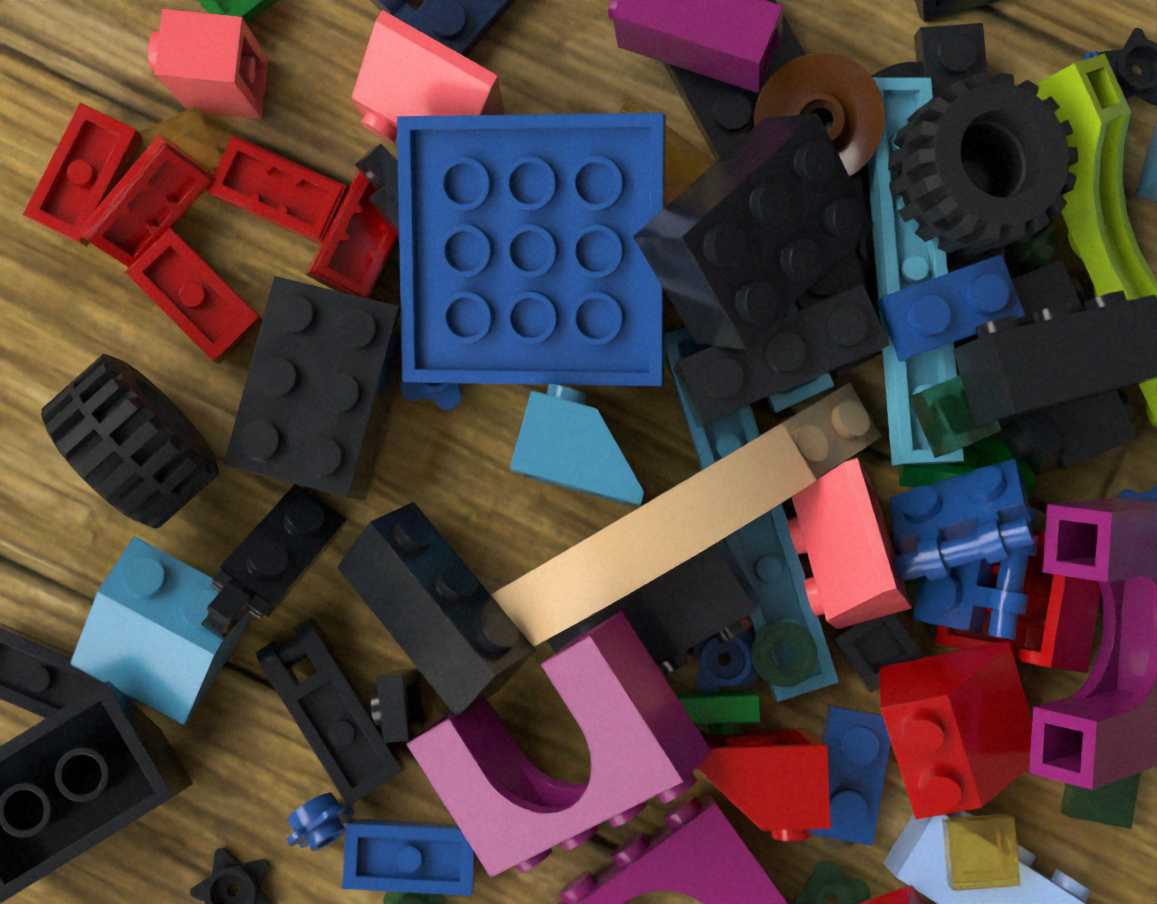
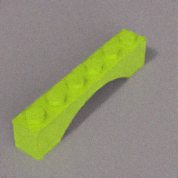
M1104 53L1073 63L1036 83L1039 86L1037 97L1043 101L1051 96L1060 106L1054 114L1060 123L1066 120L1069 121L1073 134L1066 137L1068 147H1077L1078 162L1068 167V171L1077 176L1074 190L1062 195L1067 204L1061 211V214L1068 227L1070 246L1074 253L1083 260L1094 284L1095 298L1124 290L1127 301L1150 295H1156L1157 298V279L1139 250L1127 215L1123 187L1124 143L1131 110ZM1157 379L1139 384L1146 399L1147 416L1151 424L1157 429Z

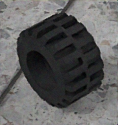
M986 72L973 74L963 82L959 80L946 88L906 119L908 124L898 130L893 141L900 149L889 155L888 170L898 173V178L889 183L892 197H902L905 207L899 209L898 212L904 222L913 218L920 226L915 234L924 242L937 237L939 238L937 248L939 250L952 253L962 248L964 256L978 255L987 250L992 252L1038 232L1050 224L1048 219L1061 213L1067 204L1062 195L1074 190L1077 176L1070 173L1068 167L1078 162L1077 147H1068L1066 137L1073 134L1069 121L1059 122L1054 112L1060 106L1051 96L1043 101L1036 96L1039 86L1029 80H1025L1018 86H1015L1014 74L999 72L991 79H989ZM963 136L981 142L994 155L1001 175V185L997 197L980 190L967 176L961 160Z
M102 354L41 409V416L49 437L78 475L118 511L132 520L149 527L161 528L219 475V468L213 451L189 419L142 373L125 361L113 356Z

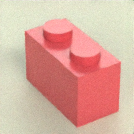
M162 9L160 31H153L151 33L148 46L149 65L151 70L155 71L154 75L188 112L262 119L269 58L244 19L238 16Z

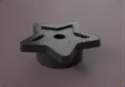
M1135 28L1123 49L1100 52V54L1105 53L1108 61L1112 62L1118 84L1125 99L1137 96L1156 106L1157 43L1147 40L1143 30ZM1133 65H1138L1141 68L1142 72L1140 75L1133 74L1131 70Z
M219 848L214 853L212 875L192 887L190 894L193 898L205 902V904H270L261 888L269 862L266 859H259L241 863L226 849ZM232 883L237 884L240 888L239 893L236 895L229 892V885Z

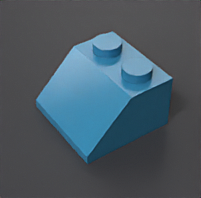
M555 384L548 385L546 394L531 390L509 469L514 474L632 507L640 506L644 491L597 408L586 406L587 394Z
M134 536L98 590L70 664L103 683L110 681L123 694L186 727L253 615L247 612L224 640L220 639L201 625L208 615L209 611L206 610L208 605L219 593L210 586L213 578Z

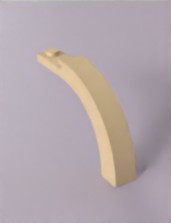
M848 383L658 497L492 593L491 596L534 647L616 602L742 528L816 482L817 478L877 441L882 435L852 385Z

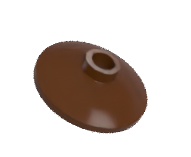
M833 53L806 54L787 62L768 79L760 92L755 107L754 127L766 117L813 114L818 109H828L833 115V125L827 133L851 177L861 170L873 157L883 136L885 107L877 84L859 64L849 58Z

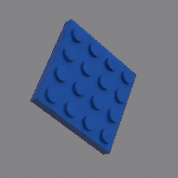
M666 114L397 116L402 382L662 386L664 384L665 290L633 236L666 207Z

